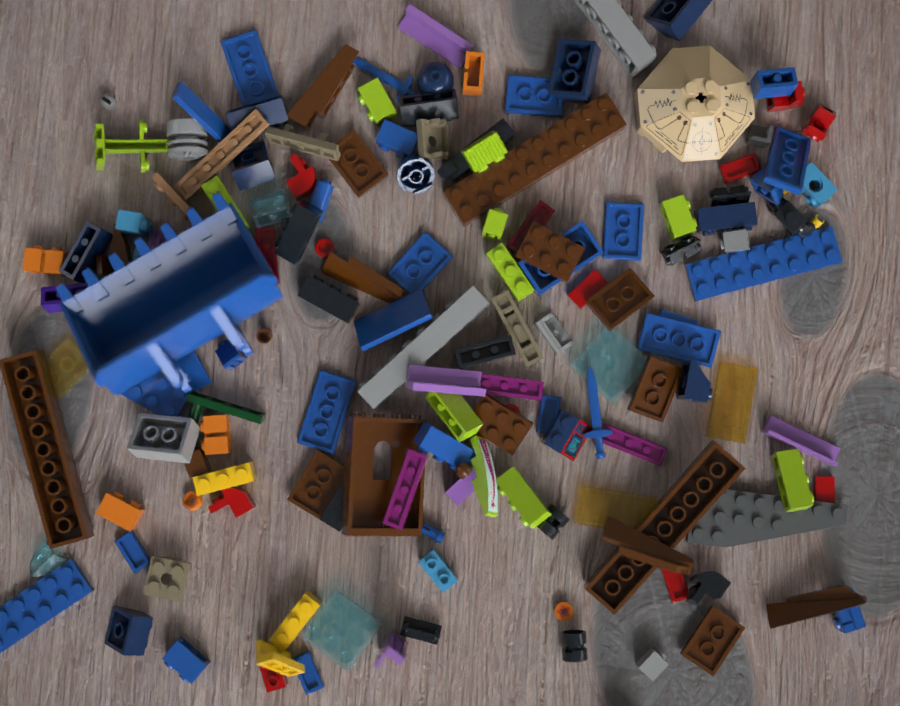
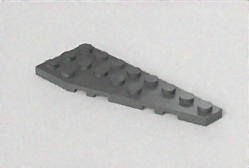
M727 489L688 532L686 542L726 548L846 525L848 505L814 501L813 506L808 509L785 513L781 496Z

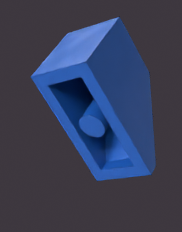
M765 166L749 179L755 193L778 205L781 202L783 189L763 182Z
M227 339L218 344L219 348L215 350L221 364L228 370H233L247 360L244 353L239 351Z

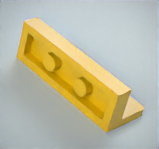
M262 640L256 641V664L288 677L305 673V665L292 660L290 652H282L276 646Z

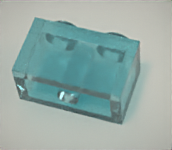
M286 189L249 199L252 218L257 228L286 221L292 217V214H290L292 206Z

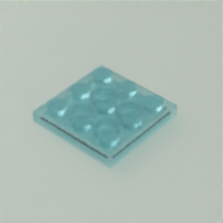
M605 327L570 367L586 382L588 369L591 367L597 382L598 392L613 405L640 376L647 358L616 329L609 331Z
M336 589L304 633L302 639L349 672L383 622Z

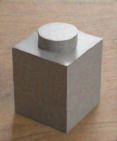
M743 229L723 233V238H720L721 249H725L726 253L750 250L748 231Z
M652 647L636 663L638 668L652 681L669 664L665 661L667 656L659 649L655 651Z

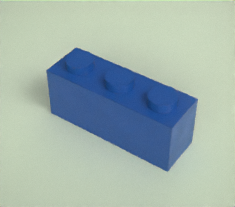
M425 421L413 440L418 445L417 449L426 455L428 452L434 454L432 458L441 463L445 460L448 462L447 466L453 470L461 462L470 465L471 459L476 455L473 449L458 442L453 437Z

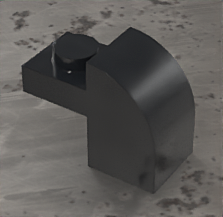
M714 571L695 574L690 578V581L695 585H692L687 591L688 596L685 601L690 605L698 604L705 593L712 599H719L723 596L731 582Z

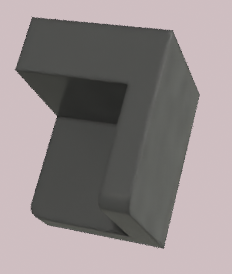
M751 124L748 130L746 145L765 148L770 144L774 125L769 124L767 127H761Z

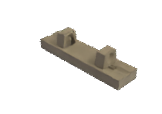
M286 124L283 130L269 126L265 130L267 140L271 144L339 161L341 156L338 144L330 143L328 134L321 133L318 139L296 134L293 125Z
M507 290L491 298L526 367L543 359L544 357L509 291Z

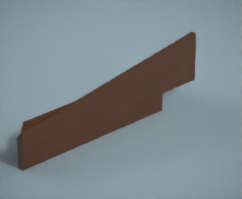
M610 516L606 517L600 538L603 541L618 545L616 550L618 554L680 574L681 572L690 575L694 563L692 558Z

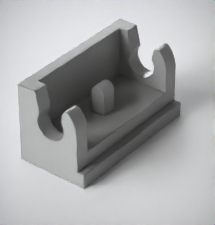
M552 312L534 324L555 355L560 354L574 344Z

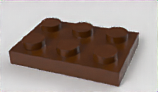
M355 130L335 143L338 144L341 156L339 161L329 160L358 198L389 176Z
M533 221L515 257L567 283L585 247Z
M629 268L586 300L585 304L609 331H612L650 302L655 295Z
M648 355L627 409L663 423L684 369Z
M487 393L480 398L473 410L483 423L477 434L512 456L533 425L532 421Z
M317 450L287 500L320 520L344 481L345 466Z
M711 605L680 654L714 677L745 627Z

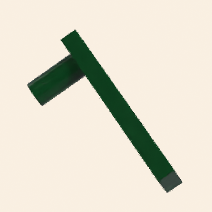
M194 391L188 394L186 400L192 403L188 418H192L197 425L203 407L261 424L266 416L265 413Z

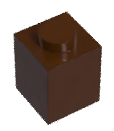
M197 447L194 448L190 464L184 463L190 478L212 470L205 451H202V449L198 450Z

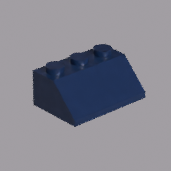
M659 0L644 19L667 38L680 41L712 0Z
M559 39L548 90L549 95L571 103L588 104L591 102L601 49L596 41Z

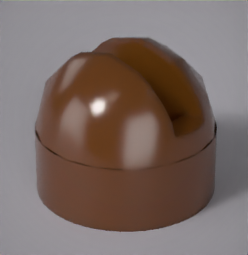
M261 328L256 334L257 340L263 344L271 341L273 337L271 330L268 328ZM261 332L269 334V337L261 335Z
M465 462L457 464L455 468L456 474L461 479L468 477L473 470Z

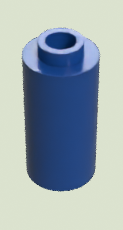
M323 178L320 181L316 180L309 200L310 204L324 211L318 223L323 221L334 186L331 185L332 182Z

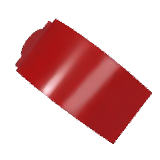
M798 81V86L790 96L766 98L767 112L788 110L802 106L805 97L802 81Z
M819 103L805 124L802 133L816 142H819V140L823 141L827 135V129L836 118V112Z
M297 154L290 156V159L299 174L288 179L286 183L298 201L313 191L317 176L313 166L305 170L308 166L303 157L298 158Z
M230 487L221 490L225 498L221 495L211 500L212 505L208 506V509L212 514L229 505L237 518L256 506L244 489Z

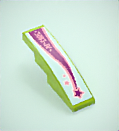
M474 436L470 441L476 457L471 459V463L477 477L471 480L484 515L496 517L498 516V491L492 455L486 439Z

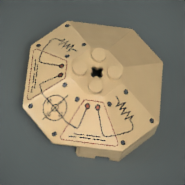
M711 46L672 48L634 94L637 133L642 137H646L652 142L651 145L661 153H665L668 150L681 162L721 159L755 119L754 100L750 86L751 79ZM699 93H702V96H706L703 103H700L695 98Z

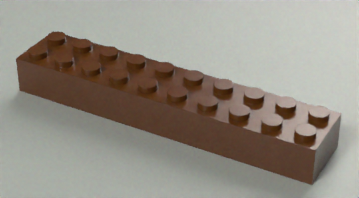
M606 92L504 154L505 158L501 161L491 162L485 171L481 173L477 171L443 191V196L464 228L487 214L489 209L493 210L621 132L627 124Z
M33 350L0 359L2 376L49 549L94 536L45 351Z
M711 440L634 529L674 549L745 470V467L719 444ZM617 547L584 583L585 590L614 615L657 568L656 566L618 554L616 551Z

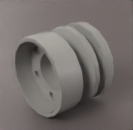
M174 119L166 123V136L174 139L167 142V147L170 148L167 150L169 158L192 161L203 159L208 154V150L205 149L208 147V143L200 140L208 136L207 131L195 119Z

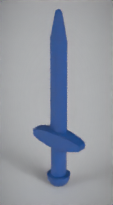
M355 58L353 63L359 69L399 91L396 99L397 102H399L400 96L420 94L411 89L413 83L412 76H409L403 83L365 60Z
M589 367L587 387L593 430L584 433L583 436L595 438V457L603 459L606 456V452L603 449L602 437L611 435L612 431L602 429L597 382L592 368Z

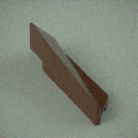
M345 44L287 113V116L306 131H309L317 115L324 119L353 72L355 65L352 63L359 51Z
M330 252L322 268V274L389 304L409 295L400 287L352 256L346 262Z
M844 584L787 597L786 602L766 604L769 626L772 629L864 605L867 602V597L852 591L850 587Z

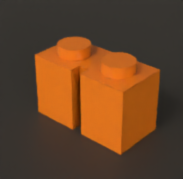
M466 51L462 95L481 97L485 53Z
M32 245V248L25 247L22 270L30 273L65 276L59 270L69 253L64 252L63 248L51 247V250H44V246Z
M229 414L203 416V420L200 421V429L205 434V438L201 441L202 451H205V455L232 453Z
M119 491L107 492L95 514L128 531L135 530L145 508L141 507L142 504L136 500L131 499V501H128L124 498L125 495Z

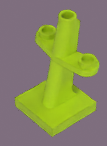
M143 119L138 120V140L104 138V124H95V170H104L106 163L105 154L139 153L140 171L145 173V171H149V159H145V153L167 152L170 149L167 147V142L169 141L167 139L144 140V133H147V121H143Z

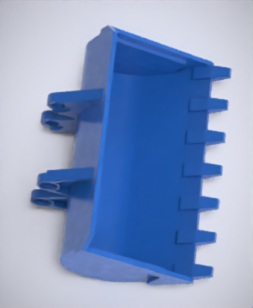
M219 192L212 195L218 211L202 219L193 207L186 210L192 226L177 234L167 222L162 224L160 228L167 241L151 249L141 237L136 239L134 243L141 256L125 264L115 252L109 255L108 258L114 269V272L99 279L89 267L83 270L82 274L88 284V287L73 294L63 282L56 286V290L62 300L60 302L61 309L94 382L100 388L105 386L118 396L163 370L176 389L181 387L187 393L193 387L190 383L191 379L179 359L223 333L226 334L232 345H235L239 351H243L246 356L254 353L238 324L281 300L284 296L277 285L279 282L232 203L228 205Z

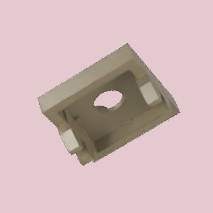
M446 119L416 120L419 156L441 162H446L451 158L449 124L446 123ZM429 136L435 140L434 147L429 144Z
M152 555L143 594L182 602L191 563L182 561L179 558L173 559L170 556ZM164 573H169L172 576V582L168 585L163 584L161 581V576Z

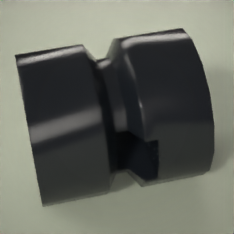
M551 503L547 509L552 515L537 527L553 540L558 535L559 528H563L570 519Z
M562 631L561 643L564 645V648H562V660L565 662L586 661L588 659L587 648L584 646L587 643L586 631Z

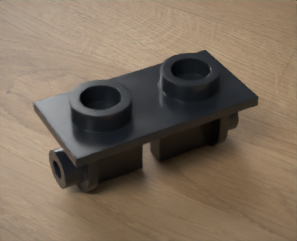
M744 185L731 186L729 188L730 193L727 192L726 187L713 188V190L709 191V196L712 198L710 207L748 203L752 192L749 191L748 186L745 187Z
M694 235L686 236L681 242L666 246L664 250L660 251V254L666 257L664 261L667 266H673L684 260L682 253L685 254L686 258L699 253V250L702 249L699 243L701 240Z
M405 616L400 635L437 645L442 625Z

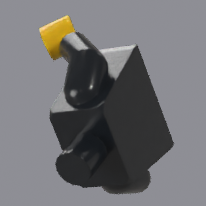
M783 189L780 204L775 205L769 201L770 209L768 211L792 236L797 234L799 237H806L825 222L824 220L820 221L817 218L819 215L816 214L808 223V220L788 200L783 198L789 192Z

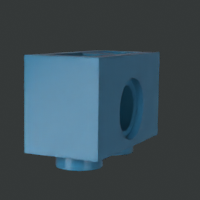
M810 162L806 167L801 194L810 206L817 208L826 202L838 189ZM810 182L815 185V191L810 189Z
M118 210L115 229L126 235L148 238L152 232L153 223L151 219L142 213Z
M434 548L418 560L420 566L443 593L458 581L456 574Z

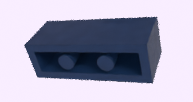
M282 95L226 112L231 131L255 109L262 113L270 125L275 124V127L284 125L289 120Z
M755 202L698 208L694 211V217L697 222L696 233L703 234V236L714 235V232L719 231L723 234L736 229L751 231L754 226L758 225Z
M87 221L59 272L74 281L87 283L82 271L89 267L94 272L96 256L104 254L113 234Z

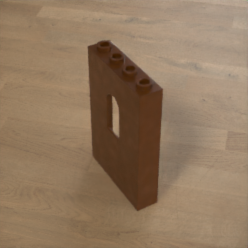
M354 412V416L347 417L341 534L346 536H422L425 466L403 529L399 530L383 524L408 450L412 449L423 453L417 449L418 445L413 442L424 421L427 423V420L421 419V415H409V419H403V415L391 414V418H384V414L373 413V417H366V413ZM381 441L388 442L392 448L390 480L373 479L374 449L376 444Z

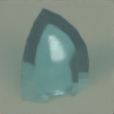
M45 541L31 559L30 575L35 577L47 575L57 569L66 558L61 552L57 554L53 549H49L48 542Z

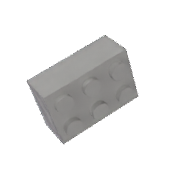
M138 413L127 449L136 458L190 464L200 427L192 418Z

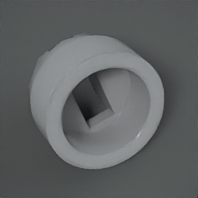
M103 94L99 99L100 105L106 110H111L116 106V99L111 94ZM107 98L111 103L108 104L104 99Z

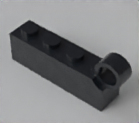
M503 118L467 146L493 130L498 133L503 144L506 145L514 139L515 132ZM460 150L449 158L437 170V173L443 181L450 178L455 183L470 172L471 169Z

